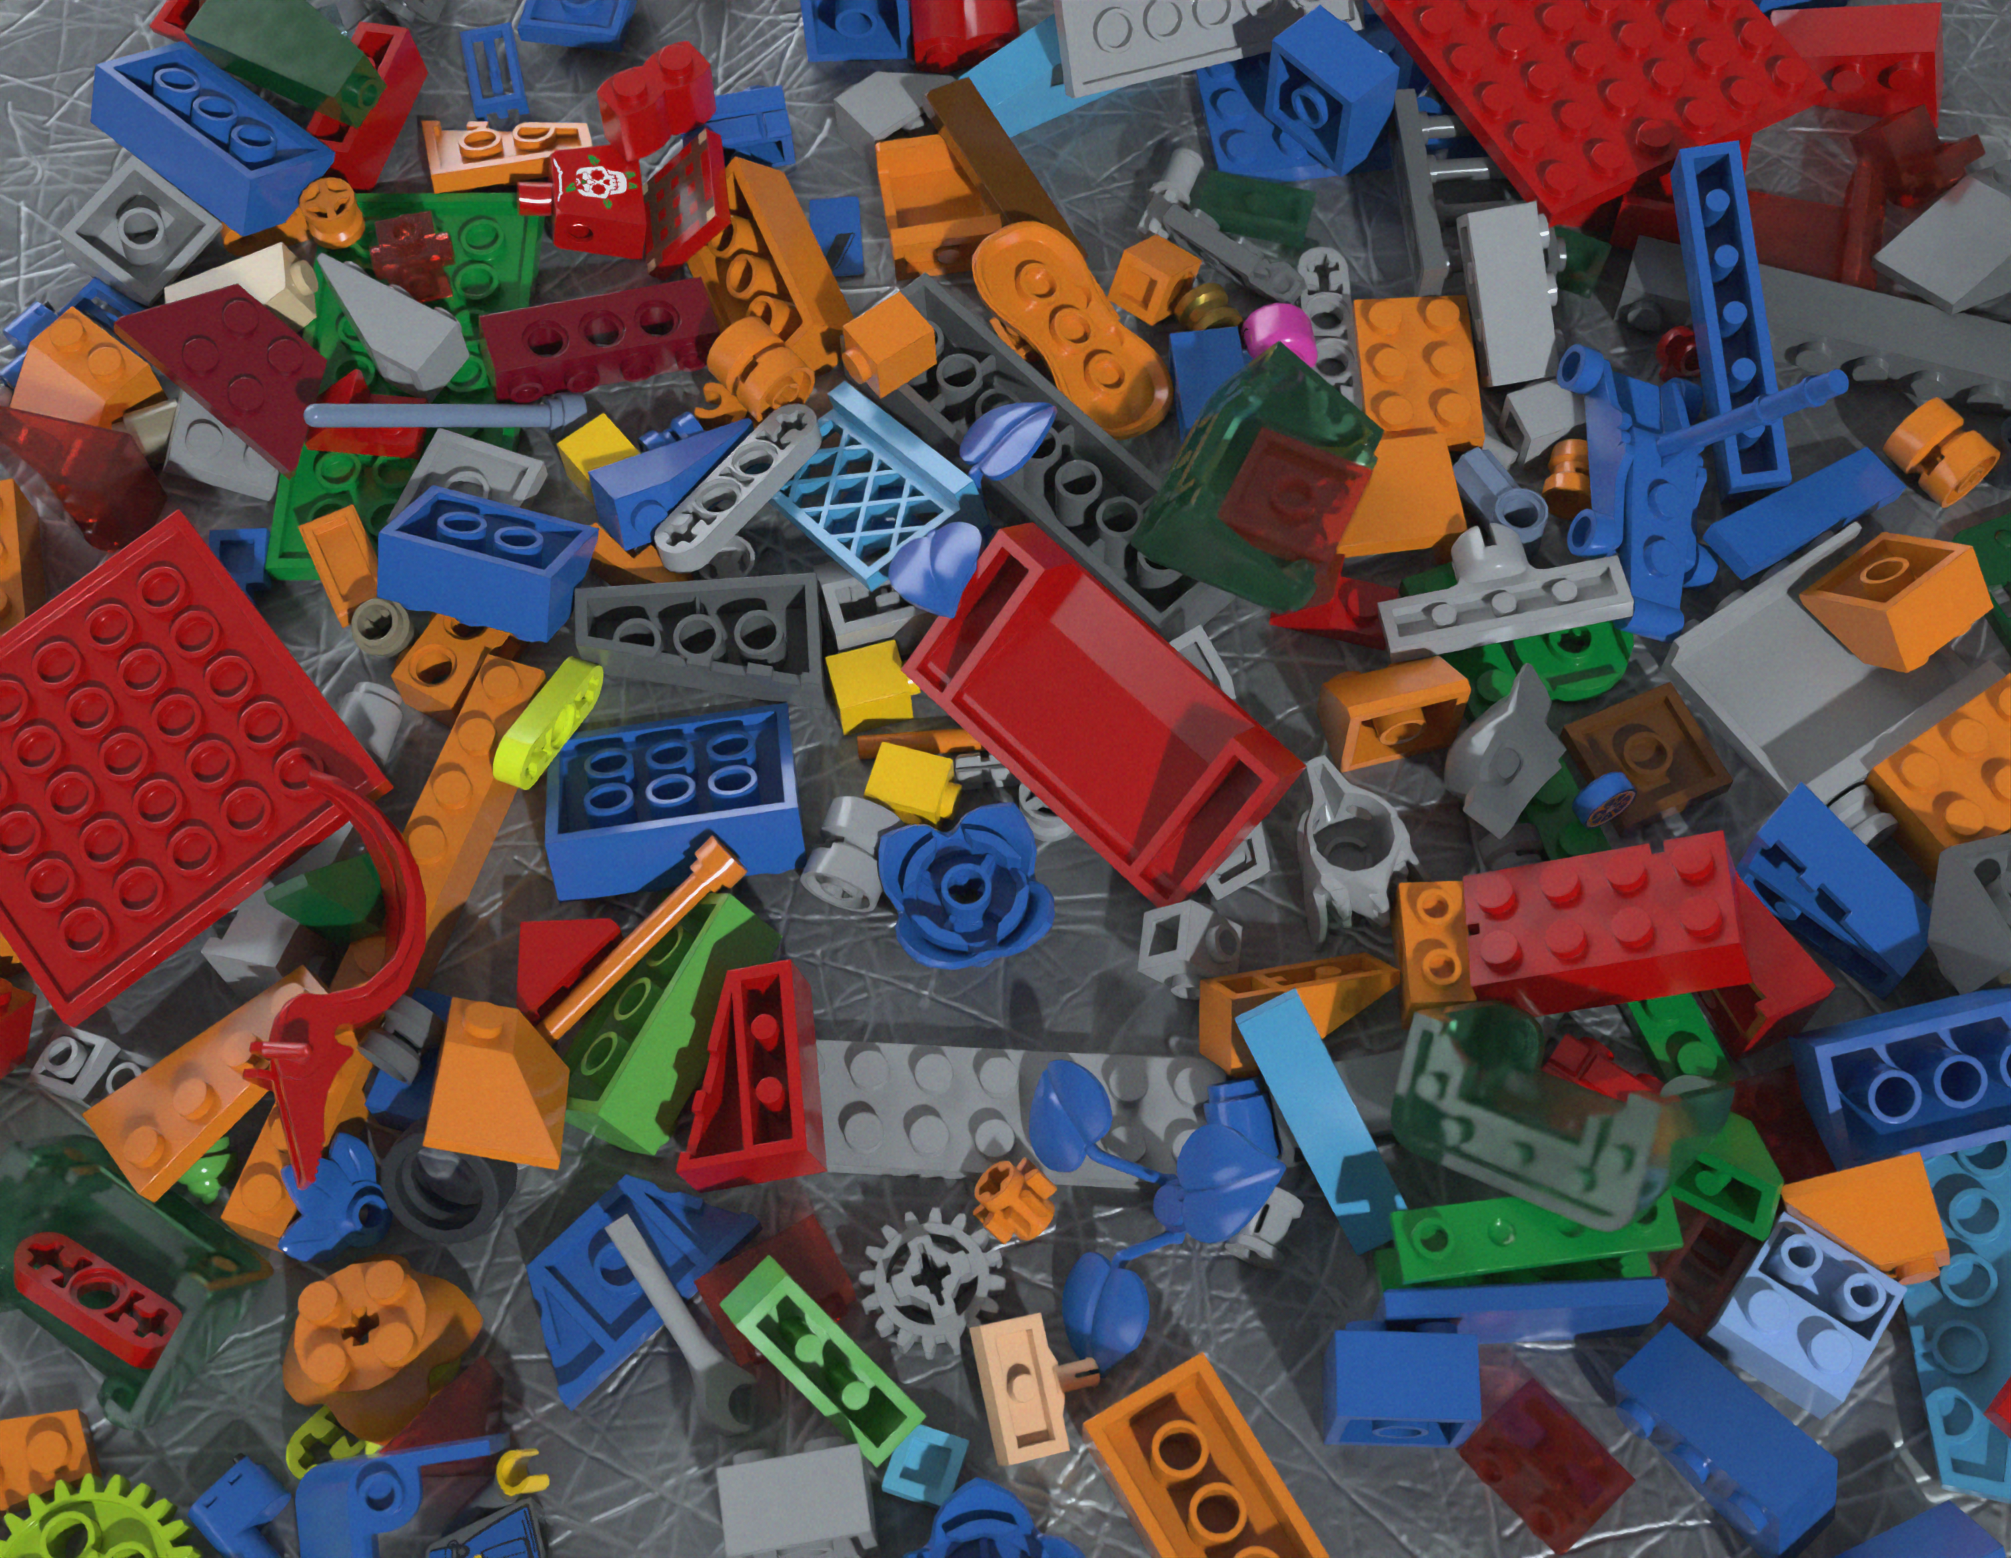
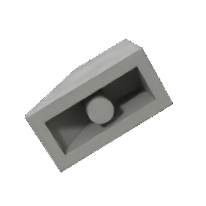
M875 72L861 82L850 85L841 95L834 98L838 135L877 172L875 145L877 143L892 141L898 138H913L939 133L923 109V95L934 88L956 80L952 76Z

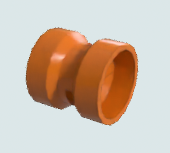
M1581 439L1561 441L1553 446L1548 465L1551 476L1544 482L1541 497L1544 498L1550 514L1558 518L1574 520L1580 511L1584 509L1592 510L1588 445L1586 440Z

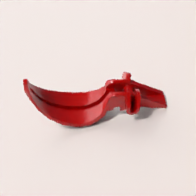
M310 769L306 784L322 793L340 809L364 841L379 873L387 924L385 955L379 972L364 986L325 995L300 993L289 999L276 1015L269 1041L250 1043L249 1052L269 1061V1070L260 1068L244 1069L242 1079L274 1092L298 1190L303 1191L315 1182V1175L318 1173L317 1167L320 1165L318 1160L322 1157L320 1152L323 1150L322 1144L325 1142L324 1110L328 1091L337 1072L354 1053V1049L351 1046L338 1043L335 1036L357 1029L379 1018L407 991L426 948V894L419 867L401 832L369 798L338 777Z

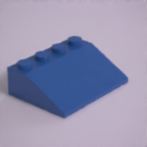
M788 703L575 732L548 766L545 848L559 903L577 900L594 901L605 896L640 891L656 892L667 887L679 886L693 873L690 866L697 860L694 853L712 835L720 840L747 868L748 872L744 876L764 873L780 874L792 869L805 868L806 866L805 834Z

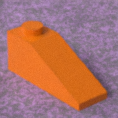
M1367 952L1200 979L1199 1053L1221 1067L1230 1076H1257L1261 1074V1071L1237 1026L1235 1017L1296 988L1323 1039L1400 983V970Z

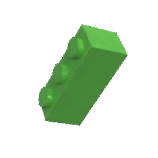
M770 1255L719 1304L733 1324L853 1444L859 1443L862 1453L876 1467L927 1417L889 1375Z

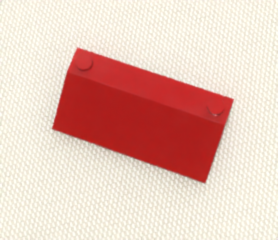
M1033 522L1000 528L977 560V569L962 593L955 618L938 616L901 669L910 680L1157 908L1187 901L1270 813L1307 767Z

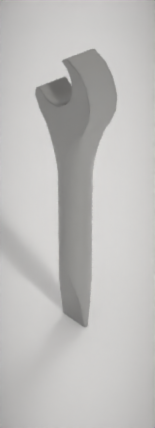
M628 1214L622 1216L605 1227V1230L680 1347L691 1372L696 1391L697 1412L703 1424L713 1433L726 1437L747 1432L750 1429V1425H743L737 1422L730 1414L728 1403L729 1397L735 1388L746 1389L756 1384L754 1375L728 1360L707 1339Z

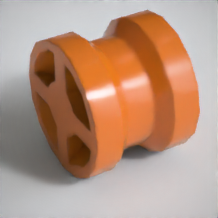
M332 177L322 178L310 183L303 190L299 199L300 209L309 224L310 233L317 244L328 249H342L354 244L362 237L365 230V219L357 205L355 193L347 182Z

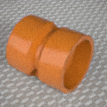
M749 316L736 321L726 328L715 340L708 354V370L729 392L737 395L738 401L759 423H762L779 407L788 404L804 405L813 391L815 384L814 372L795 352L785 347L784 341L759 317Z
M1935 397L1918 407L1895 429L1886 441L1883 453L1905 474L1919 473L1918 486L1941 508H1946L1963 498L1990 472L2000 458V452L1978 431L1964 432L1962 430L1964 419L1942 398Z

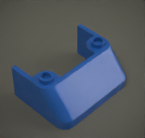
M509 1432L336 1459L313 1467L301 1479L295 1498L301 1558H380L378 1534L394 1531L406 1525L413 1519L421 1506L423 1498L421 1466L494 1454L511 1446Z

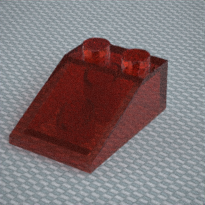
M0 405V462L11 476L81 535L88 544L101 551L114 553L118 549L122 550L156 525L168 496L131 434Z

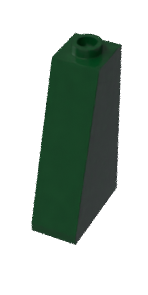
M206 0L184 31L198 51L222 70L356 129L359 128L370 110L377 105L381 94L387 87L367 56L307 0Z

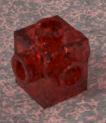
M431 210L415 214H404L375 222L378 245L369 247L377 280L387 279L389 285L395 284L400 286L419 303L453 296L448 266L456 265L453 244L448 231L438 233Z

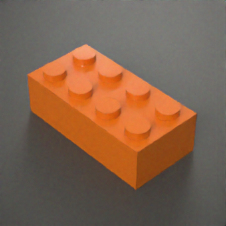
M2011 673L1873 767L1863 783L1873 792L1874 804L1881 813H1891L1899 822L1898 828L1891 837L1934 884L1936 882L1939 855L1948 847L2011 833Z
M1203 1352L1083 1423L1082 1440L1151 1558H1330Z

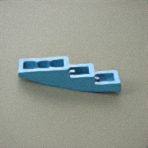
M1296 988L1235 1017L1237 1026L1356 1255L1359 1256L1392 1240L1393 1233L1389 1218L1390 1213L1409 1210Z

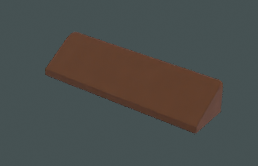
M966 77L925 93L923 95L924 111L993 214H1000L1002 227L1021 221H1037L1047 224L1065 235L1078 248L1084 260L1088 259V254L970 78Z

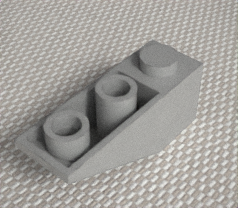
M321 252L316 259L328 287L383 380L416 398H426L428 403L431 404L470 357L459 321L445 309L439 307L431 309L415 301L406 290L398 285L390 284L386 286L372 279L355 263L350 261L341 263Z

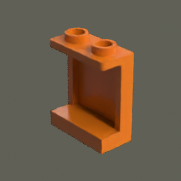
M940 134L898 138L892 141L877 143L875 145L877 174L896 281L916 279L925 272L929 276L971 271L973 255L977 247L990 234L1002 228L1000 214H993Z
M1445 433L1306 448L1303 471L1294 474V492L1297 506L1307 507L1309 522L1304 523V541L1308 557L1317 556V559L1341 553L1345 554V558L1433 548L1436 565L1446 564L1453 561L1451 556L1452 546L1460 535L1467 531Z

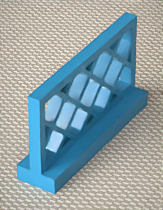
M846 381L827 393L833 409L818 419L822 436L821 443L837 432L842 436L839 447L818 449L795 473L794 479L787 481L768 501L769 504L871 592L889 579V567L895 554L909 541L927 537L930 530H939L953 522L969 523L977 527L979 531L990 523L973 479ZM872 461L870 472L847 474L849 463ZM758 463L746 471L745 474H760L767 471L772 465ZM834 465L831 476L808 479L811 467ZM904 486L902 498L877 500L880 488ZM865 490L862 502L839 504L842 492ZM826 494L824 506L801 508L804 496ZM937 512L939 514L924 526L909 527L912 514ZM897 516L894 529L870 531L873 518ZM858 520L854 533L831 535L834 522ZM890 547L889 552L868 567L862 562L865 549Z

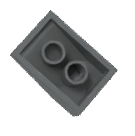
M2011 159L1999 161L1993 166L1967 175L1872 257L1871 267L1950 315L2011 292Z

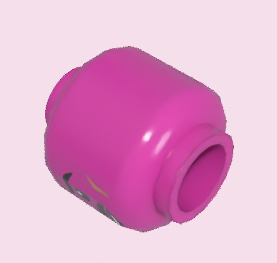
M1286 303L1265 305L1252 312L1243 323L1240 332L1242 349H1247V352L1253 358L1254 380L1256 382L1275 388L1290 387L1306 378L1308 368L1315 367L1318 352L1311 319L1301 308Z

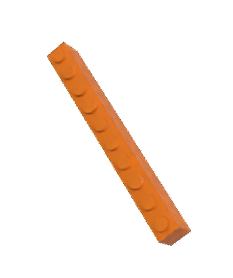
M487 654L402 833L419 867L426 894V948L411 983L404 995L410 998L416 987L427 989L518 790V787L494 778L493 762L497 748L506 732L548 682L544 670ZM386 914L380 931L350 943L329 987L332 993L364 986L379 972L385 955ZM385 1013L357 1029L335 1036L338 1043L351 1046L354 1049V1053L337 1072L328 1091L324 1110L325 1142L322 1144L323 1150L320 1152L322 1155L320 1159H328L329 1149L336 1133L343 1132L359 1138L368 1119L370 1111L364 1105L366 1102L364 1091L367 1078L375 1065L368 1061L356 1047L369 1030L379 1029L385 1021ZM275 1101L220 1218L243 1240L284 1253L278 1248V1242L285 1230L302 1214L291 1199L281 1177L282 1168L291 1164Z

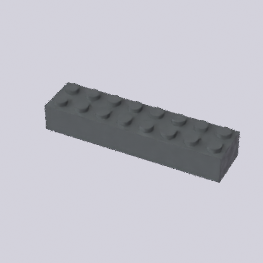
M926 272L900 292L934 328L937 364L880 399L866 382L858 384L851 377L843 363L845 377L862 393L967 476L973 466L967 465L960 457V445L969 428L982 415L992 409L1013 403L1045 402L1055 406L1058 411L1049 432L1037 451L1022 468L1005 479L998 481L990 480L983 475L981 487L985 505L1008 527L1030 522L1035 523L1168 643L1200 624L1202 626L1205 625L1242 593L1247 556ZM842 334L840 336V343L843 354L846 350L844 335Z

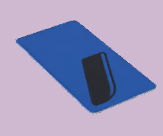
M852 196L810 200V226L834 277L862 275L864 273L859 198Z

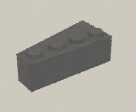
M816 573L574 589L576 647L582 660L602 666L604 674L827 710L822 604Z

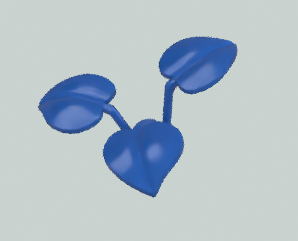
M1025 402L1000 406L982 415L965 434L960 445V457L967 465L973 466L968 476L973 479L985 510L986 506L981 487L983 475L993 481L1002 480L1014 474L1029 461L1041 445L1056 418L1058 410L1052 404ZM904 486L880 488L877 500L902 498ZM865 490L849 492L839 504L862 502ZM912 514L910 527L925 525ZM897 516L873 518L870 531L894 529ZM858 520L834 522L831 535L854 533ZM953 522L939 530H930L927 537L909 541L899 549L890 564L889 580L891 585L903 599L917 608L939 616L955 618L962 593L977 569V560L990 543L988 538L994 533V528L989 523L979 531L977 527L969 523ZM882 547L865 549L864 556L870 555Z
M1054 1060L1047 1064V1069L1040 1076L1029 1116L1031 1145L1041 1163L1050 1170L1069 1173L1081 1166L1087 1154L1091 1160L1161 1187L1155 1194L1153 1210L1156 1219L1166 1228L1165 1232L1118 1251L1111 1262L1098 1252L1083 1254L1072 1267L1064 1285L1062 1314L1070 1345L1079 1360L1092 1357L1096 1361L1098 1369L1090 1370L1089 1372L1091 1374L1100 1373L1101 1379L1106 1378L1113 1368L1128 1359L1137 1349L1149 1321L1150 1304L1147 1290L1137 1273L1130 1269H1125L1128 1262L1166 1245L1182 1244L1186 1233L1200 1242L1212 1244L1224 1242L1232 1238L1263 1207L1279 1183L1287 1166L1279 1159L1261 1150L1241 1132L1220 1124L1204 1125L1196 1129L1189 1136L1178 1156L1177 1176L1175 1174H1164L1109 1154L1100 1149L1096 1144L1109 1131L1113 1118L1110 1100L1105 1088L1093 1073L1080 1064L1068 1060Z

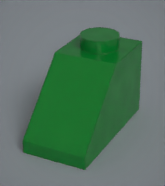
M1690 1092L1652 1127L1640 1180L1667 1176L1671 1196L1764 1242L1771 1232L1784 1180L1752 1121Z

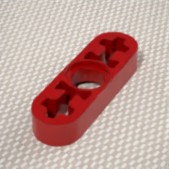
M56 1232L37 1233L27 1237L17 1246L14 1253V1284L22 1295L134 1367L142 1369L159 1368L169 1364L178 1356L182 1347L183 1316L174 1304L63 1234ZM54 1262L59 1264V1270L51 1265ZM38 1264L41 1268L36 1270L33 1268V1265ZM64 1282L67 1283L65 1288H63ZM96 1290L110 1292L118 1299L113 1305L104 1309H90L79 1302V1299L84 1294ZM131 1311H133V1318L129 1316ZM159 1329L163 1331V1336L161 1337L154 1332ZM138 1330L148 1335L141 1338L138 1336Z

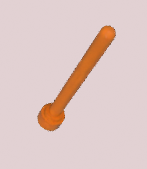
M712 835L694 853L697 860L690 866L693 873L534 1027L550 1047L710 891L718 893L724 886L731 889L748 872L742 862L720 840Z

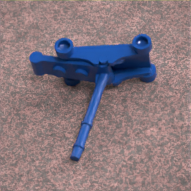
M1574 344L1568 348L1559 363L1557 381L1562 389L1584 395L1592 510L1584 509L1575 516L1569 528L1567 545L1573 555L1589 560L1618 555L1634 604L1633 616L1613 620L1615 628L1666 644H1672L1681 635L1684 627V615L1680 611L1682 588L1697 592L1705 590L1716 576L1719 561L1718 554L1710 546L1697 542V509L1700 495L1707 481V471L1703 468V457L1699 453L1704 450L1705 446L1760 425L1769 426L1776 423L1781 417L1807 407H1819L1824 405L1828 399L1844 394L1848 390L1849 380L1842 370L1834 369L1819 376H1808L1797 385L1771 395H1760L1749 404L1690 427L1699 415L1703 404L1704 394L1698 384L1674 377L1659 387L1612 371L1609 360L1604 359L1603 354L1596 349L1581 344Z

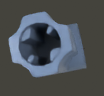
M1477 447L1463 454L1457 463L1452 466L1460 500L1488 533V546L1495 545L1489 529V523L1506 525L1519 534L1527 560L1530 562L1536 557L1540 549L1548 519V506L1544 498L1534 491L1521 489L1489 449L1481 450Z

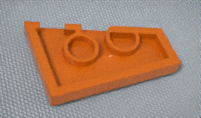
M421 121L435 194L444 192L468 193L477 187L496 184L516 186L518 182L548 177L550 154L554 151L593 146L587 123L523 122L517 125L512 132L489 129L488 122L468 121L467 131H447L441 129L440 121Z

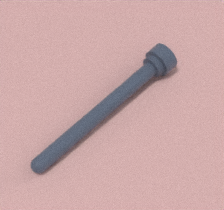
M556 393L554 399H545L544 404H311L304 410L303 417L309 426L316 428L544 427L547 433H555L558 439H564L587 424V408L584 396L581 393Z

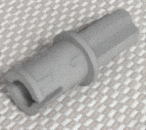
M1186 148L1174 150L1160 181L1155 182L1150 187L1148 194L1150 202L1136 228V235L1143 241L1156 234L1168 240L1169 234L1164 226L1162 217L1173 203H1176L1185 210L1189 209V194L1204 167L1202 158L1196 152Z

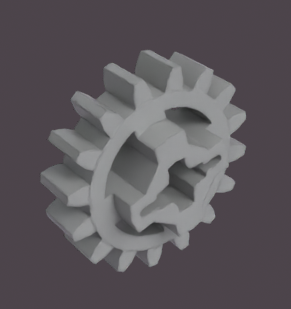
M932 1208L929 1222L919 1224L912 1211L905 1213L906 1230L898 1233L894 1228L885 1225L881 1228L887 1245L884 1250L868 1246L865 1251L867 1261L876 1268L875 1270L859 1273L861 1288L875 1291V1293L862 1300L865 1314H883L875 1325L876 1333L880 1338H884L896 1330L898 1332V1351L903 1354L916 1341L922 1343L926 1359L933 1360L937 1344L945 1342L954 1356L961 1354L959 1337L966 1333L971 1337L969 1328L981 1326L979 1321L981 1317L998 1320L1000 1316V1306L990 1299L989 1296H997L1006 1292L1005 1278L990 1275V1273L1002 1266V1256L1000 1251L982 1252L989 1242L988 1232L982 1228L970 1236L966 1234L967 1218L962 1213L958 1214L951 1225H947L942 1222L939 1208ZM933 1243L948 1244L957 1248L960 1252L950 1254L933 1246ZM908 1251L910 1257L903 1272L891 1276V1282H888L895 1263ZM922 1261H926L930 1272H934L936 1278L942 1281L943 1290L941 1291L943 1306L938 1305L935 1294H931L928 1287L923 1283V1276L925 1274ZM977 1284L972 1302L958 1316L956 1306L962 1293L973 1290V1285ZM914 1311L931 1319L933 1325L917 1323L903 1315Z

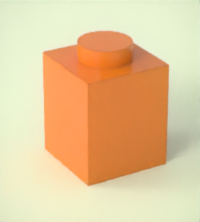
M900 291L842 326L846 350L842 354V360L847 371L858 384L866 382L880 399L937 364L934 328Z

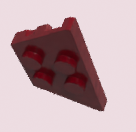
M238 283L125 315L114 322V332L281 474L289 480L296 474L309 428L303 417L304 410L307 406L316 403L327 359Z

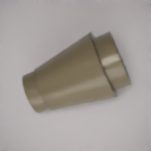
M379 597L370 599L362 603L352 617L351 632L353 639L362 651L371 655L398 658L405 648L414 645L421 636L406 609L401 603Z

